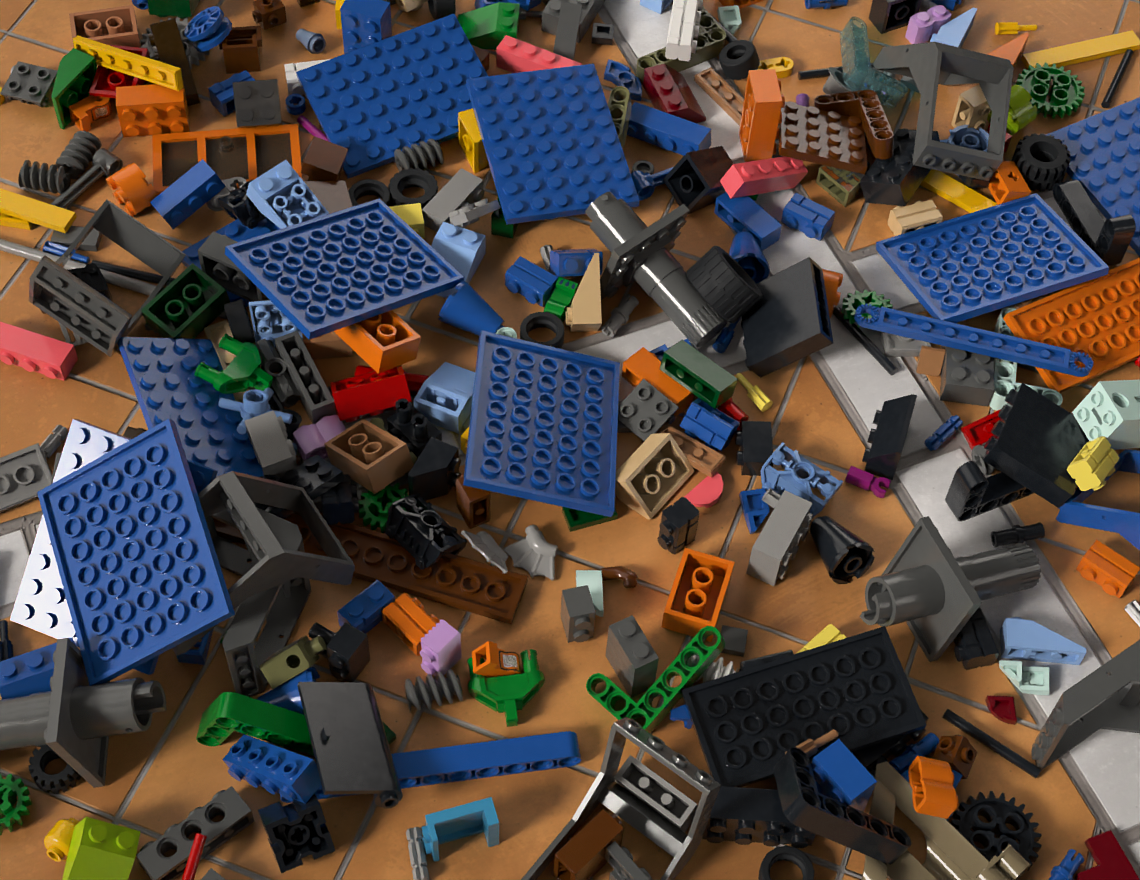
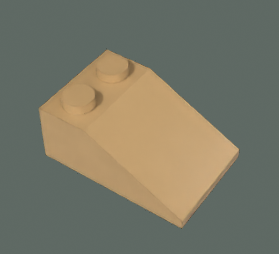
M594 253L575 293L571 306L567 307L565 312L566 326H570V332L598 331L602 324L599 253Z

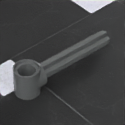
M105 148L99 149L93 156V167L57 197L51 205L64 209L67 208L99 178L111 176L122 169L123 161Z

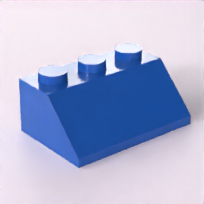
M57 643L0 662V695L2 699L51 691L50 678L54 672L53 653L56 650Z

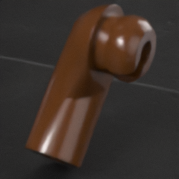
M623 566L601 568L603 581L622 579L625 588L637 586L636 578L638 576L636 572Z

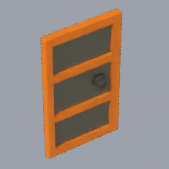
M298 123L152 135L153 187L157 195L162 193L202 159L221 180L242 177L246 182L256 179L259 175L287 160L304 181L301 173Z

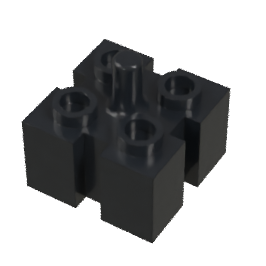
M315 793L306 804L294 799L292 803L283 807L279 801L258 810L271 850L281 873L303 865L301 859L303 857L312 855L315 860L335 851L330 832L325 825L326 820Z

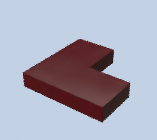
M1111 830L1088 838L1084 842L1097 866L1077 873L1075 876L1076 880H1140Z

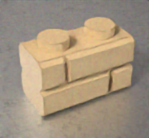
M919 200L912 205L905 207L897 206L891 210L888 226L894 232V236H898L941 223L943 218L940 211L936 209L933 200L924 202Z

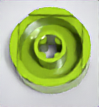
M1019 85L1011 87L1006 132L1010 135L1017 133L1037 117L1036 105L1032 106L1030 102L1032 99L1031 95ZM992 111L989 112L987 117L989 123H991Z

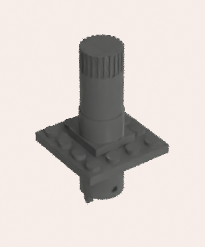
M612 192L602 194L585 211L592 220L590 229L612 253L600 279L601 300L605 297H613L623 285L627 287L636 281L696 349L707 344L723 330L728 321L722 318L701 297L689 281L687 273L683 270L681 264L669 252L675 246L674 241L681 234L680 229L687 222L685 219L690 210L682 204L647 227L624 199H617Z
M930 517L920 518L883 574L873 577L867 582L865 602L868 611L862 612L860 618L868 625L878 624L882 627L906 622L929 662L939 660L982 604L983 600L1030 589L1037 585L1041 577L1039 558H1037L1034 550L1025 543L954 558Z
M69 638L57 639L56 650L53 653L54 672L50 678L51 691L0 700V751L48 745L94 788L105 786L109 736L147 731L151 725L153 713L166 711L165 693L158 681L150 680L145 682L142 678L108 681L90 686L81 651Z

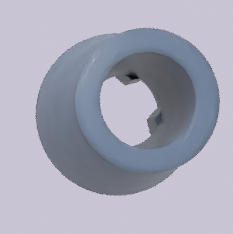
M299 29L296 33V39L310 53L319 54L324 50L326 41L321 34L305 29Z

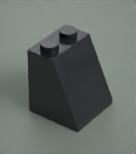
M723 146L687 152L664 177L663 181L679 206L684 204L690 210L688 214H691L715 203L716 198L726 192L720 180L734 163Z

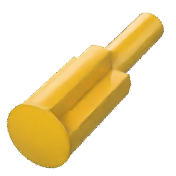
M996 22L995 24L996 35L1018 34V31L1037 30L1036 24L1018 25V22Z

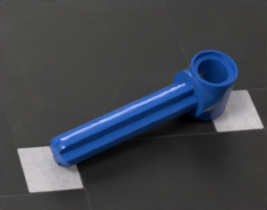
M674 167L652 175L648 172L643 173L640 170L631 173L639 200L649 198L656 186L664 184V177Z

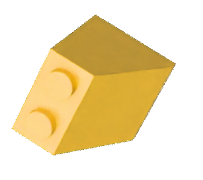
M472 108L458 112L459 145L473 172L478 173L489 163Z

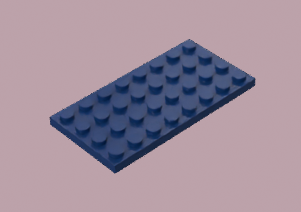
M120 338L117 344L148 430L167 419L175 421L187 460L218 470L217 476L231 471L256 477L264 476L262 466L259 465L247 432L245 434L237 432V427L243 420L240 412L218 406L220 398L236 401L233 393H220L215 390L213 384L194 375L196 368L201 362L218 371L223 370L211 339Z

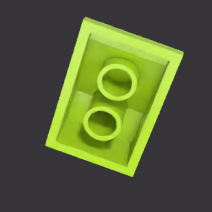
M85 817L74 826L62 880H128L135 861L141 831Z

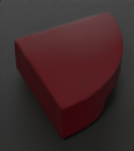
M987 696L985 699L986 705L992 715L1004 723L1015 725L1017 717L1014 696Z

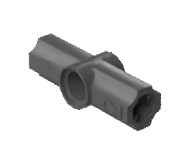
M262 339L257 341L255 345L261 359L260 367L273 377L272 390L283 407L289 408L294 406L300 400V395L287 371L285 361L280 358L271 340Z

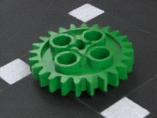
M1036 63L1035 68L1029 65L1028 70L1023 69L1022 74L1019 73L1015 85H1019L1029 92L1032 97L1030 100L1032 106L1036 105L1037 115L1041 112L1044 118L1048 114L1053 119H1055L1057 114L1063 118L1064 114L1071 116L1072 111L1077 112L1085 96V93H1083L1085 87L1081 86L1082 81L1077 80L1078 75L1071 76V70L1063 71L1064 66L1058 69L1056 64L1049 67L1047 63H1044V66L1041 67L1040 64ZM1053 79V84L1050 91V99L1049 102H1047L1046 98L1050 87L1049 83L1050 80Z

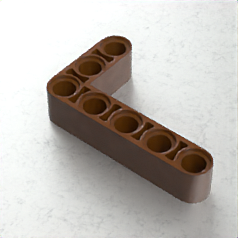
M868 89L817 96L814 99V107L819 110L835 111L841 115L860 118L864 133L875 158L889 159L894 155V133L875 91Z

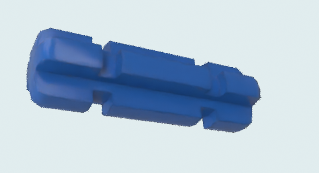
M958 415L951 416L946 423H943L932 433V437L929 436L925 440L924 444L927 446V449L930 451L938 449L941 446V442L944 443L963 425V421Z

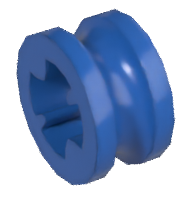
M291 94L285 100L287 112L291 115H300L306 109L305 98L300 94Z

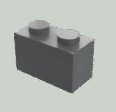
M588 585L562 590L560 616L568 643L574 641L584 642L589 638H593L596 611Z

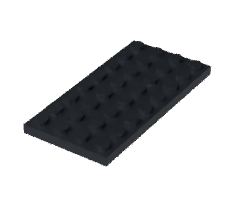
M885 626L682 689L681 692L710 774L723 787H743L775 777L773 767L791 747H796L808 739L814 741L833 729L838 732V737L817 748V753L809 757L811 763L814 756L838 739L852 752L924 729L927 725Z

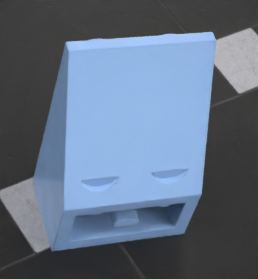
M287 160L257 177L248 185L246 195L257 209L280 229L329 214Z
M270 300L249 302L256 343L262 339L271 340L276 348L275 338L298 331L303 341L302 332Z
M444 362L423 383L413 400L414 407L432 424L459 434L471 412L475 372Z

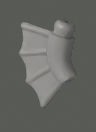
M530 525L525 529L526 538L503 548V551L512 558L514 567L525 569L531 578H534V576H545L553 581L555 579V557L558 546L548 543L537 525Z
M465 530L461 532V535L469 540L472 548L479 551L487 559V562L496 565L504 574L508 572L505 563L508 555L499 547L490 534L486 531H480L477 535Z

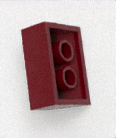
M666 64L645 68L643 88L654 109L694 123L706 121L701 107L681 73Z

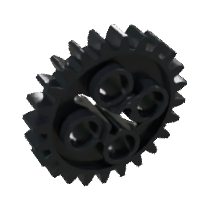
M990 791L987 798H985L982 792H979L976 799L969 796L966 803L961 802L958 807L959 810H956L952 816L954 820L951 821V824L989 861L995 855L998 857L1002 853L1001 849H1006L1008 844H1010L1030 864V867L1027 869L1029 871L1033 865L1032 862H1035L1039 856L1036 852L1040 850L1042 845L1037 843V841H1039L1042 834L1034 832L1039 824L1036 822L1030 823L1029 821L1033 813L1024 814L1022 812L1025 804L1017 807L1014 805L1015 797L1011 798L1008 802L1005 801L1004 793H1001L999 798H995L993 791ZM978 816L985 817L989 823L980 821ZM1006 824L1013 825L1016 831L1008 829ZM973 841L982 843L984 849L978 848Z

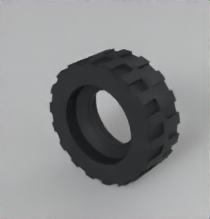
M419 168L401 170V172L396 173L390 179L388 186L391 206L421 203V209H423L438 193V184L434 176L429 174L428 171H423ZM408 187H420L425 191L424 195L418 198H408L402 194L403 190Z

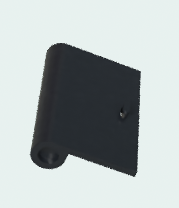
M298 682L297 687L324 795L374 794V801L377 806L383 808L395 807L401 801L403 794L372 685L357 682Z

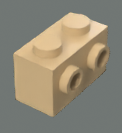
M980 85L960 94L951 122L954 128L961 125H969L968 128L972 127L976 130L979 127L985 128L991 109Z

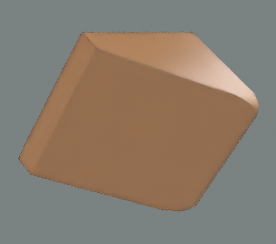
M922 346L917 359L916 372L918 374L938 377L941 373L946 349Z

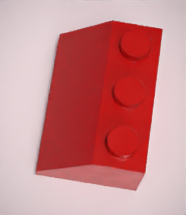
M402 365L379 374L376 371H371L330 382L340 421L353 422L360 419L361 415L369 413L370 416L383 413V409L390 407L396 409L395 404L400 399H407L408 403L412 402Z

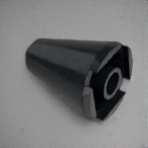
M829 516L817 517L811 523L810 534L830 578L835 583H850L848 579L854 576L858 579L870 568L874 562V556L872 555L874 549L870 544Z

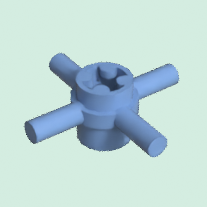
M268 387L264 391L253 389L244 393L243 403L220 398L218 406L240 412L243 420L237 427V432L245 434L247 432L245 420L272 411L268 401L274 392ZM274 410L276 417L281 416L284 423H291L292 414Z

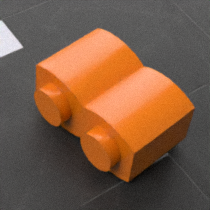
M917 755L908 770L909 783L913 789L912 800L914 809L917 813L948 819L956 811L959 804L958 795H956L953 787L954 773L951 770L950 764L946 761Z

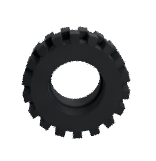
M1034 133L1031 136H1024L1023 140L1020 139L1011 161L1015 162L1028 187L1031 188L1030 190L1045 191L1047 189L1050 191L1053 190L1054 184L1063 181L1071 160V154L1067 150L1068 147L1062 144L1060 139H1055L1051 135L1046 136L1043 133H1040V135Z

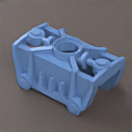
M782 442L761 468L762 489L765 488V491L771 488L781 496L785 490L812 502L810 513L814 517L822 511L839 490L843 481H839L830 475L831 472L822 470L799 455V451H793ZM770 463L781 465L786 471H778L771 467ZM811 487L813 489L818 488L822 496L825 497V500L823 501L814 495Z

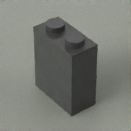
M633 615L609 625L605 656L630 698H633L648 691L654 684L659 657Z

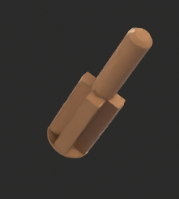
M833 729L814 741L808 739L796 747L804 751L808 757H811L817 753V748L838 737V732Z

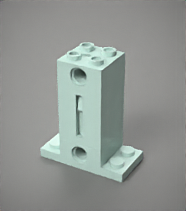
M1140 380L1099 381L1072 412L1089 441L1101 436L1106 437L1111 444V449L1140 448Z

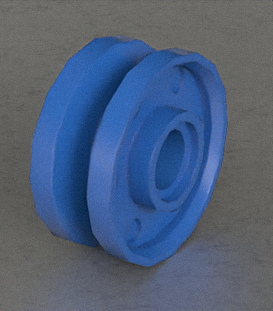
M213 6L198 13L186 26L184 35L189 41L193 42V46L197 51L204 52L216 47L229 35L232 23L227 17H224V13L219 7Z

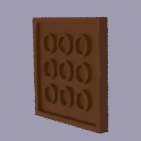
M791 101L785 102V107L781 108L782 123L778 124L779 155L865 175L867 170L866 143L860 118L841 115L835 111L819 110L813 106L806 107Z

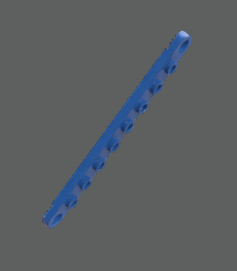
M861 304L856 309L854 316L855 322L863 328L1077 377L1087 376L1093 367L1092 358H1089V355H1085V353L1081 354L1080 352H1073L1071 349L886 307L879 308L871 304ZM868 313L873 318L866 320L861 314ZM1074 362H1082L1086 367H1082V369L1081 367L1077 368L1078 366H1075Z

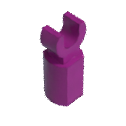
M854 466L850 467L845 482L866 491L871 490L879 498H884L886 490L881 489L880 486L888 489L891 482L885 477L876 478L873 474Z

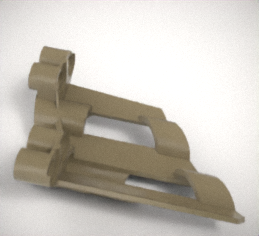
M883 762L876 765L874 778L877 783L874 787L869 815L893 824L896 805L924 833L927 844V856L925 862L921 864L906 850L890 865L865 855L861 880H887V878L889 880H1018L1030 867V864L1010 844L998 857L995 855L990 861L987 860L947 819L917 813L913 806V789L910 783L890 763Z

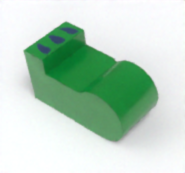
M559 277L556 282V288L545 305L544 312L556 315L563 323L567 307L571 306L578 289V283Z

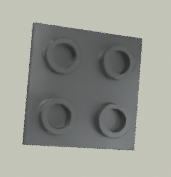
M18 61L0 95H4L10 100H19L22 103H34L39 105V107L48 106L49 98L46 97V94L56 78L57 70Z
M643 379L618 405V420L645 441L665 423L672 424L676 419L674 413L679 407Z

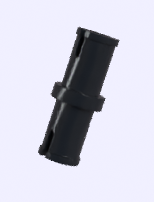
M1041 522L1021 527L1020 525H1013L1011 529L991 532V541L995 548L1013 543L1023 544L1024 541L1045 537V530Z

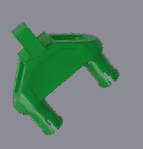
M225 334L219 343V348L236 355L227 368L218 371L201 362L194 374L196 377L213 384L215 390L223 394L244 392L249 387L264 391L265 388L271 387L273 377L260 368L261 359L257 346L250 342L242 343L228 334Z
M530 649V660L527 650L520 653L523 674L487 678L486 676L473 673L472 657L467 660L471 679L467 685L468 692L473 698L492 710L498 711V713L505 712L507 727L518 726L517 711L523 710L522 708L539 692L545 682L544 674L539 670L536 650ZM480 658V664L484 663L485 660Z

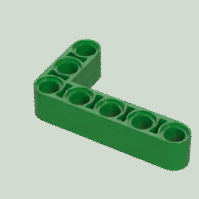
M713 626L702 628L637 703L608 677L600 673L589 677L586 683L587 691L618 720L627 717L635 721L638 717H645L646 723L642 728L648 733H652L683 697L681 694L682 689L691 687L723 651L725 640L717 628ZM711 635L718 637L715 645H705L707 637ZM691 656H699L700 660L696 666L689 667L687 665V661ZM681 676V684L675 688L670 687L671 678ZM606 682L605 691L597 694L595 692L597 684ZM663 696L664 703L662 706L652 708L653 699ZM620 699H625V708L621 711H615V703Z
M235 692L221 693L202 713L196 737L197 742L200 744L218 746L233 731H237L314 756L305 715Z

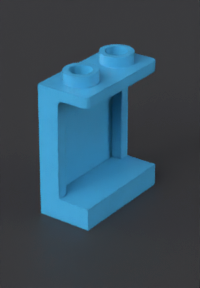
M492 797L425 815L426 826L421 827L426 854H432L434 862L439 861L438 845L484 832L488 848L499 845V820Z

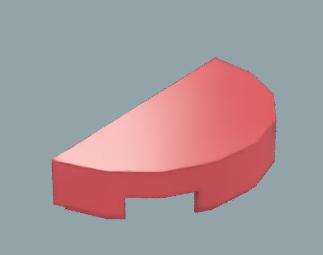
M716 472L712 478L707 476L684 498L686 497L695 507L709 508L713 506L722 496L724 483L721 475Z

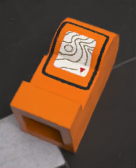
M88 96L69 106L71 121L81 131L87 132L91 130L92 123L111 115L110 98Z
M488 641L472 651L473 673L489 678L521 674L519 654L516 652H505V650L497 648V643ZM480 658L486 660L484 663L480 664Z

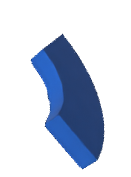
M608 59L604 80L610 81L616 86L626 87L630 92L631 100L641 101L642 84L640 79L631 72L629 67Z

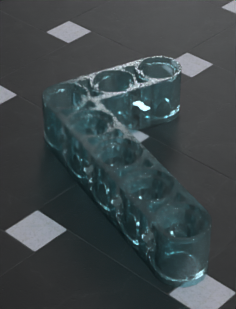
M851 17L840 33L844 84L853 91L873 90L877 93L881 104L889 108H896L908 92V89L901 81L871 68L867 26L860 18Z

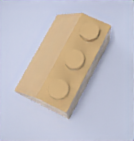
M670 433L651 434L616 471L615 494L621 502L646 519H652L695 470Z

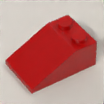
M110 45L150 58L147 48ZM98 65L89 94L90 96L116 98V87L146 85L148 81Z

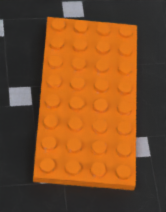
M1140 258L1109 270L1108 275L1073 285L1009 312L1003 317V320L1015 337L1071 349L1073 352L1088 354L1089 358H1092V370L1085 377H1077L1035 367L1049 389L1062 393L1129 363L1140 356ZM1074 362L1075 366H1078L1077 368L1081 367L1082 369V367H1086L1082 362Z

